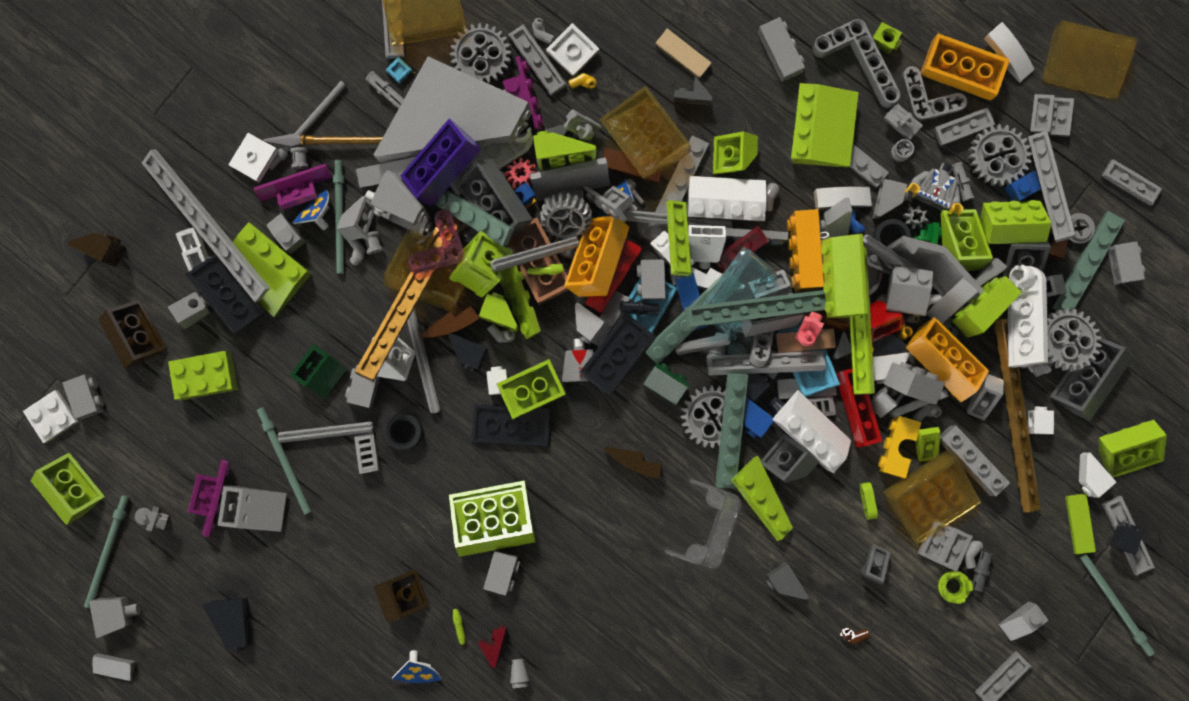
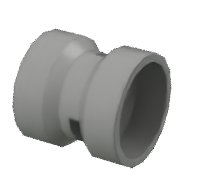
M907 139L898 141L891 149L892 158L897 162L907 160L914 152L913 143Z

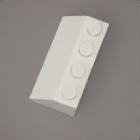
M689 176L688 217L765 221L766 180Z
M797 390L772 420L798 444L807 449L819 461V464L834 473L847 459L851 440Z

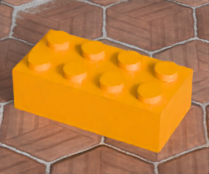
M938 33L930 44L920 73L921 76L991 101L998 95L1010 59Z
M818 209L794 211L789 220H787V231H790L791 239H788V249L792 250V258L789 259L790 269H793L791 287L794 288L795 293L818 291L824 286Z
M612 216L592 218L589 230H585V234L581 235L580 244L577 247L564 286L578 297L607 295L629 226L619 218L615 220Z
M935 317L919 327L906 346L910 354L923 364L925 369L939 376L938 380L944 382V386L960 402L979 390L989 372Z

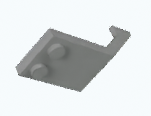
M902 236L888 246L889 249L920 269L933 271V286L942 296L964 276L980 288L969 300L983 292L981 286L945 246ZM878 256L889 269L894 266Z

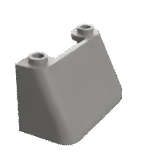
M387 170L370 204L386 211L382 215L383 218L425 236L426 232L429 233L433 226L431 217L398 175Z

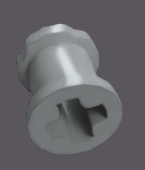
M304 147L291 148L290 152L293 155L292 169H308L306 162L308 149Z
M378 231L369 232L363 238L368 248V255L384 250L379 242Z

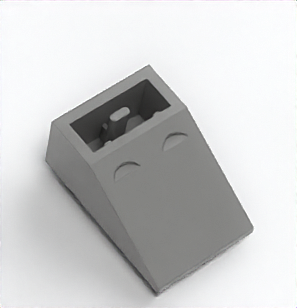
M224 486L218 526L282 532L287 493Z

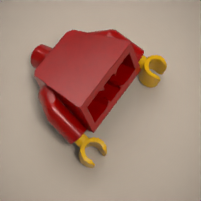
M881 300L870 304L872 342L899 331L898 337L901 340H905L912 335L913 330L911 327L905 326L906 322L901 312L886 310V303Z

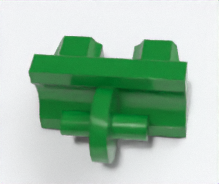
M935 222L923 225V230H920V236H915L914 239L938 244V239H942V228L939 227V223Z

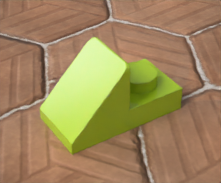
M939 427L919 430L917 440L915 441L919 462L938 459L941 433Z

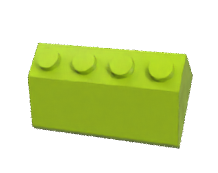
M863 234L831 237L822 240V271L825 282L823 289L826 298L825 311L827 318H848L867 314Z

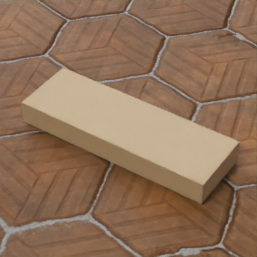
M666 29L655 43L657 47L699 79L711 65L709 60L669 29Z

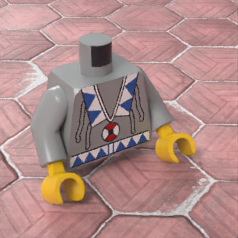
M942 163L939 171L932 168L929 172L924 171L912 179L910 185L905 190L906 193L908 191L913 193L912 198L940 211L950 208L948 212L950 215L955 211L959 217L963 211V206L960 204L959 187L956 185L957 179L949 176L953 167L947 163Z

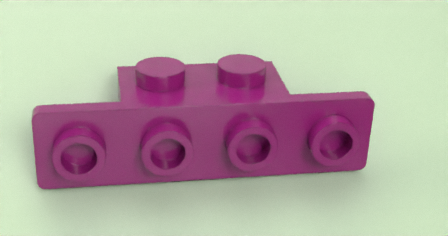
M519 56L516 57L520 75L504 80V88L507 93L529 103L534 127L538 132L543 131L544 121L541 114H538L537 111L539 103L536 96H533L532 90L534 85L532 79L528 78L529 66L527 61H524Z
M322 164L254 187V192L261 202L277 197L281 210L318 198L315 184L331 179L332 176L327 165Z
M224 459L220 461L217 477L197 474L188 506V513L206 516L202 530L204 537H209L210 533L214 531V515L219 512V496L222 495L223 487L225 486L223 484L224 477L228 476L230 470L228 461Z

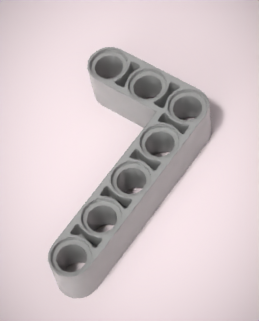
M853 20L816 39L812 52L819 58L851 45L879 103L884 108H890L899 100L900 91L866 24L862 20ZM852 28H857L860 33H854ZM835 36L842 37L843 41L838 42ZM818 44H824L826 49L821 50ZM860 44H865L868 50H863ZM869 61H874L877 67L870 66ZM877 78H883L885 80V84L879 83ZM886 94L892 95L893 101H889L886 98Z

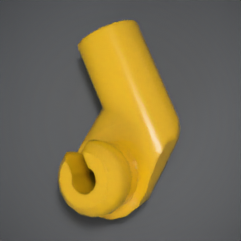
M584 73L568 81L571 89L580 85L593 89L597 84L594 77Z

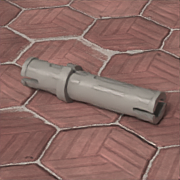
M374 71L370 72L365 80L377 89L379 95L386 97L399 109L404 100L402 96L390 87V83L384 82Z

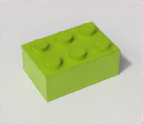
M1036 200L983 203L980 222L989 244L1047 242L1052 224L1041 201Z
M1006 276L999 279L996 277L991 282L987 281L981 286L983 292L969 300V304L965 308L961 307L954 314L956 317L951 322L967 338L984 333L1022 293Z
M221 351L168 362L174 400H187L238 390L232 352Z

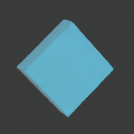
M398 57L386 69V72L401 84L413 70Z

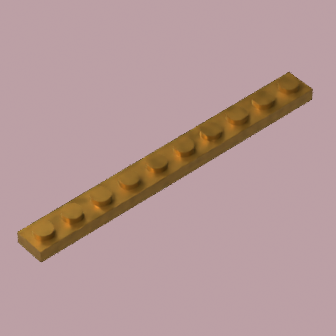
M446 211L443 213L356 368L355 374L374 382L462 223L461 220Z
M1008 319L994 321V330L998 341L997 350L1000 354V369L1004 380L1003 389L1006 394V408L1010 420L1009 428L1012 434V447L1015 453L1023 512H1033L1041 510L1020 370L1019 367H1009Z

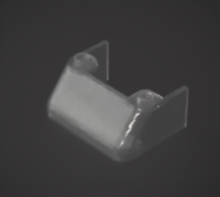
M689 478L688 482L708 489L706 502L709 506L718 509L706 546L692 544L688 547L686 554L666 547L664 552L697 565L717 568L723 561L742 502L736 494Z

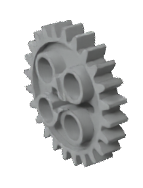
M479 23L476 29L473 24H471L470 31L464 28L465 34L458 32L460 39H453L456 45H451V50L455 52L450 53V57L455 58L451 61L452 65H456L455 69L483 82L487 80L488 84H491V78L498 81L496 75L504 76L502 69L508 70V66L505 63H511L508 57L512 56V54L508 50L510 49V44H505L507 37H502V31L496 33L495 26L489 30L488 24H486L485 28H482L481 23ZM479 38L485 39L483 44L479 45L476 43ZM492 51L499 52L496 57H491L489 54ZM465 52L472 53L469 58H464L463 54ZM477 53H484V56H478ZM480 64L486 65V68L482 71L476 69Z
M999 124L996 128L992 125L988 130L983 129L981 131L982 134L975 136L977 140L971 142L975 147L968 149L973 154L969 155L968 159H973L969 166L976 167L973 173H980L978 179L984 177V183L991 180V186L998 182L999 187L1004 185V182L1008 186L1012 181L1018 180V177L1024 176L1023 171L1026 172L1029 169L1026 165L1031 163V160L1027 159V157L1031 156L1032 153L1027 152V149L1031 146L1024 144L1027 138L1022 140L1020 138L1022 132L1016 135V128L1009 131L1008 125L1002 129ZM1003 140L1009 143V148L1003 145ZM989 146L991 153H987L984 147ZM1011 150L1016 151L1015 153L1007 154L1004 157L999 156L992 160L984 161V158H991L996 154L1001 155ZM1009 158L1015 161V166L1009 163ZM991 163L996 165L997 171L991 169Z
M1066 308L1063 311L1058 310L1055 314L1048 315L1047 336L1048 356L1050 358L1048 363L1056 362L1055 368L1062 366V371L1069 369L1070 372L1075 371L1076 368L1080 370L1096 360L1093 355L1100 353L1096 348L1101 347V344L1097 343V340L1101 339V337L1095 334L1100 330L1093 329L1096 323L1088 322L1090 316L1083 318L1084 312L1077 314L1076 309L1069 311ZM1069 323L1073 326V330L1069 328ZM1054 333L1058 336V341L1054 338ZM1080 339L1084 341L1085 346L1081 345ZM1066 349H1067V350L1069 351V353H1070V356H1069V357H1068V356L1066 355V353H1065V350H1066Z
M710 385L709 391L703 386L701 393L696 389V396L694 397L689 394L691 401H684L687 408H681L682 411L686 412L685 415L680 416V418L686 420L681 426L688 427L684 432H691L692 434L689 439L692 440L696 437V444L703 441V447H706L708 443H710L711 448H714L715 443L720 446L721 431L717 430L712 420L707 419L709 413L702 405V402H705L709 411L716 414L714 419L722 428L720 418L723 416L726 389L721 392L720 386L715 391L713 385ZM717 398L720 402L719 407L713 409L710 405L711 400ZM697 408L703 410V416L699 419L694 417V411ZM708 424L713 427V432L710 435L704 433V427Z

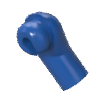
M852 209L849 231L854 235L863 234L865 227L855 220L856 210Z

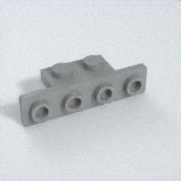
M587 186L583 187L586 192L585 197L591 204L594 203L599 209L602 208L605 213H610L615 220L618 218L623 222L627 220L622 212L626 211L629 205L634 202L629 195L614 186L602 196Z

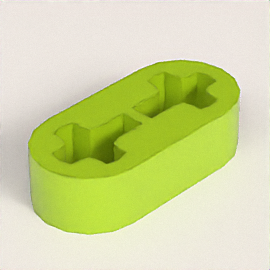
M870 482L860 484V493L865 517L867 520L878 518L872 484Z

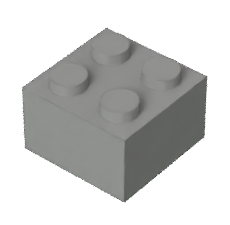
M892 362L884 381L885 385L907 396L935 405L945 383L938 380V375L927 372V370L917 366L912 368V365L901 362L900 365Z

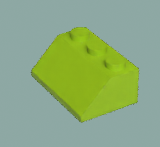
M1151 420L1099 437L1098 451L1105 470L1114 478L1163 462L1167 435L1155 420Z
M70 453L36 470L31 479L33 485L65 525L82 517L105 497Z

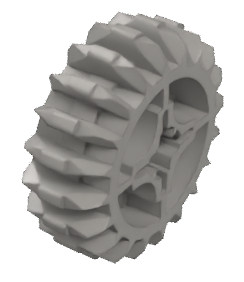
M569 192L566 196L560 193L559 197L553 194L552 200L547 199L540 212L541 226H544V232L549 231V236L555 235L556 240L559 237L563 240L572 237L579 239L580 235L585 234V230H589L592 222V211L588 203H584L583 198L578 199L577 194L573 197L570 196Z

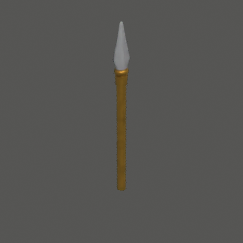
M289 134L263 139V141L294 147L315 144H380L383 137H315L311 135Z

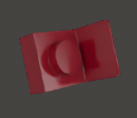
M499 625L498 630L494 629L491 637L494 643L484 640L478 641L481 650L493 668L497 665L507 629L503 625Z

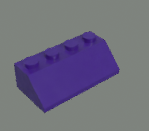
M449 118L400 177L416 199L432 207L481 151V148L469 134Z

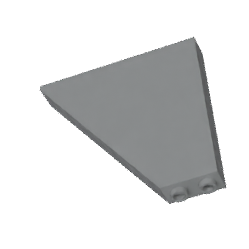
M427 57L377 147L374 156L381 163L416 157L449 118L469 134L479 147L514 142L516 137L520 136L524 121H527L531 115V108L529 103L523 99L431 57Z

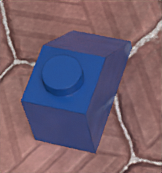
M1037 170L1004 188L1011 201H1020L1042 189Z
M746 397L743 426L747 428L745 432L753 438L756 436L761 438L773 423V417Z

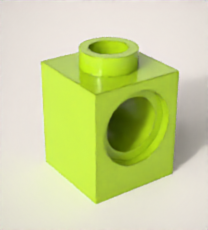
M882 22L875 32L873 40L878 49L890 54L893 49L897 50L902 41L899 37L902 32ZM883 36H888L891 42H886Z

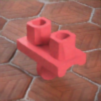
M811 312L809 317L805 316L795 336V339L800 344L813 346L824 323L820 322L822 315Z

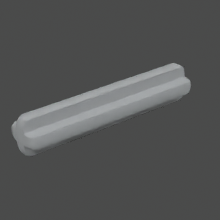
M726 333L680 343L675 348L677 355L729 345L731 344V338Z

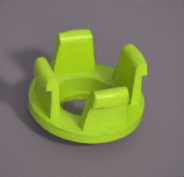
M948 571L939 579L938 590L946 601L961 604L965 602L970 591H973V584L962 572ZM955 579L959 582L960 589L957 593L948 592L946 584L949 580Z

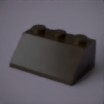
M140 299L106 309L98 319L124 369L142 364L167 349Z

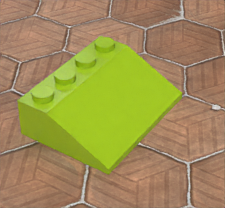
M800 83L791 155L793 164L850 167L859 92L820 84Z
M541 131L533 136L540 172L596 160L595 145L553 132L549 133L548 131Z
M248 222L236 236L233 243L270 287L261 301L258 302L267 312L276 317L312 274L257 227Z
M525 481L449 495L454 543L459 557L535 542Z

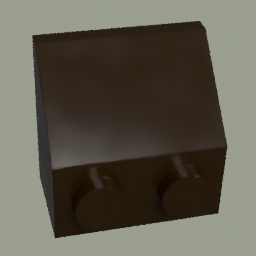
M104 232L102 235L92 233L67 243L68 246L114 267L117 266L126 249L125 246L120 244L122 240Z
M416 569L373 586L387 623L401 619L429 606Z

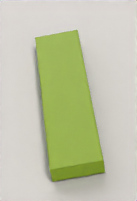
M668 200L666 208L671 275L688 277L692 273L686 202Z

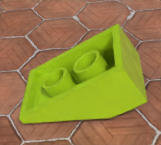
M976 209L963 210L959 217L955 211L950 215L948 213L949 210H942V246L949 250L966 271L983 270L993 259Z
M550 359L496 383L512 419L566 395Z

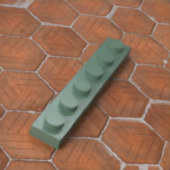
M449 189L436 201V206L475 230L487 234V237L501 246L508 245L514 228Z
M1110 211L1105 212L1095 229L1093 237L1087 243L1065 282L1067 293L1057 295L1050 308L1052 311H1063L1066 308L1069 311L1075 309L1125 222L1124 219Z
M726 270L690 306L723 303L741 284ZM684 311L650 343L645 353L659 364L698 326L687 328Z
M727 373L715 483L717 488L736 489L731 479L738 473L748 383L747 374Z

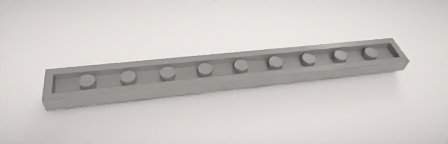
M156 149L150 150L142 162L143 166L254 302L261 301L270 287Z

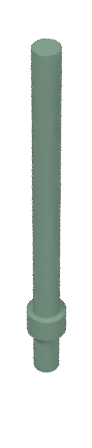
M335 160V175H333L336 229L343 214V184L345 181L344 175H342V160ZM336 230L337 274H344V237Z
M264 407L259 408L257 413L263 423L261 426L264 432L268 434L304 515L310 513L311 509L273 429L275 426L272 420H269Z
M122 495L118 508L114 510L112 516L114 519L84 604L86 608H90L89 601L95 600L121 521L124 520L126 515L125 509L129 500L128 496Z
M1083 554L1080 556L1083 564L1133 634L1132 638L1137 644H1140L1147 656H1152L1155 652L1147 642L1144 632L1138 629L1088 555Z

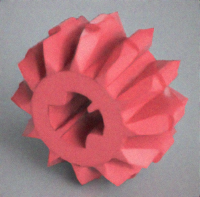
M519 158V163H516L513 159L512 164L514 166H506L509 171L505 172V176L509 177L507 179L509 184L513 183V189L518 185L520 187L524 183H532L530 174L537 173L533 171L536 168L535 165H530V160L528 159L525 163H523L522 158ZM524 171L525 176L521 175L519 178L517 173Z

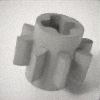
M920 206L916 207L915 210L912 207L908 208L909 214L905 213L903 215L906 218L905 224L911 226V230L916 226L921 229L923 227L921 222L925 223L928 221L925 218L927 211L920 210ZM917 215L918 219L913 220L912 217Z

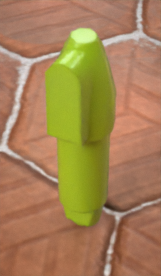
M550 264L549 267L527 269V273L533 275H556L564 272L563 264Z
M453 609V623L459 643L464 645L466 642L462 617L458 609Z

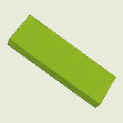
M1087 494L1065 496L1074 554L1096 552Z

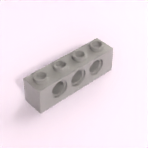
M949 426L940 435V444L988 495L997 496L1010 484L957 426Z

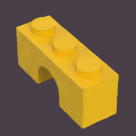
M902 416L891 419L888 428L891 430L889 438L886 437L883 448H885L884 456H881L878 462L880 472L906 478L911 460L902 457L898 447L900 442L905 439L910 441L917 440L921 422Z

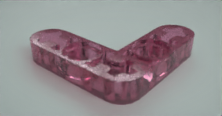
M440 210L435 214V226L442 246L412 254L408 259V266L413 273H422L456 264L463 259V247L450 212ZM440 217H444V219H446L447 227L444 228L443 221L440 220ZM446 233H452L455 237L452 240H446L443 236ZM455 250L458 256L454 257L452 251ZM437 254L442 259L439 262H433L430 258L432 255ZM418 260L420 266L417 267L414 261Z

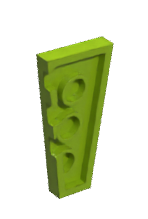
M516 265L503 269L500 283L503 287L504 295L512 307V312L519 322L521 332L525 335L526 339H529L541 332L534 308L529 306V292L524 290L522 284L524 279L523 273L518 271Z
M756 456L731 481L771 534L779 541L793 527L759 457Z

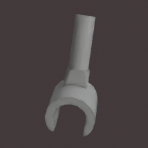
M631 179L627 180L632 195L642 204L644 202L643 199L634 190L637 184Z

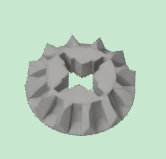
M1083 213L1071 215L1074 227L1078 224L1079 227L1086 228L1081 230L1080 234L1078 231H1075L1076 237L1070 240L1073 243L1081 244L1089 241L1095 232L1093 220Z

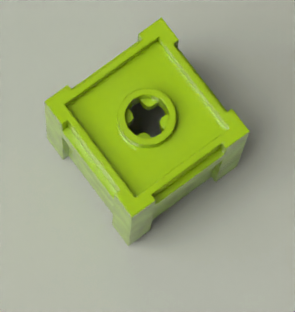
M480 231L463 248L460 254L462 257L449 279L459 282L482 298L502 278L503 270L493 271L490 263L492 260L512 255L514 250L501 246L487 237V234Z

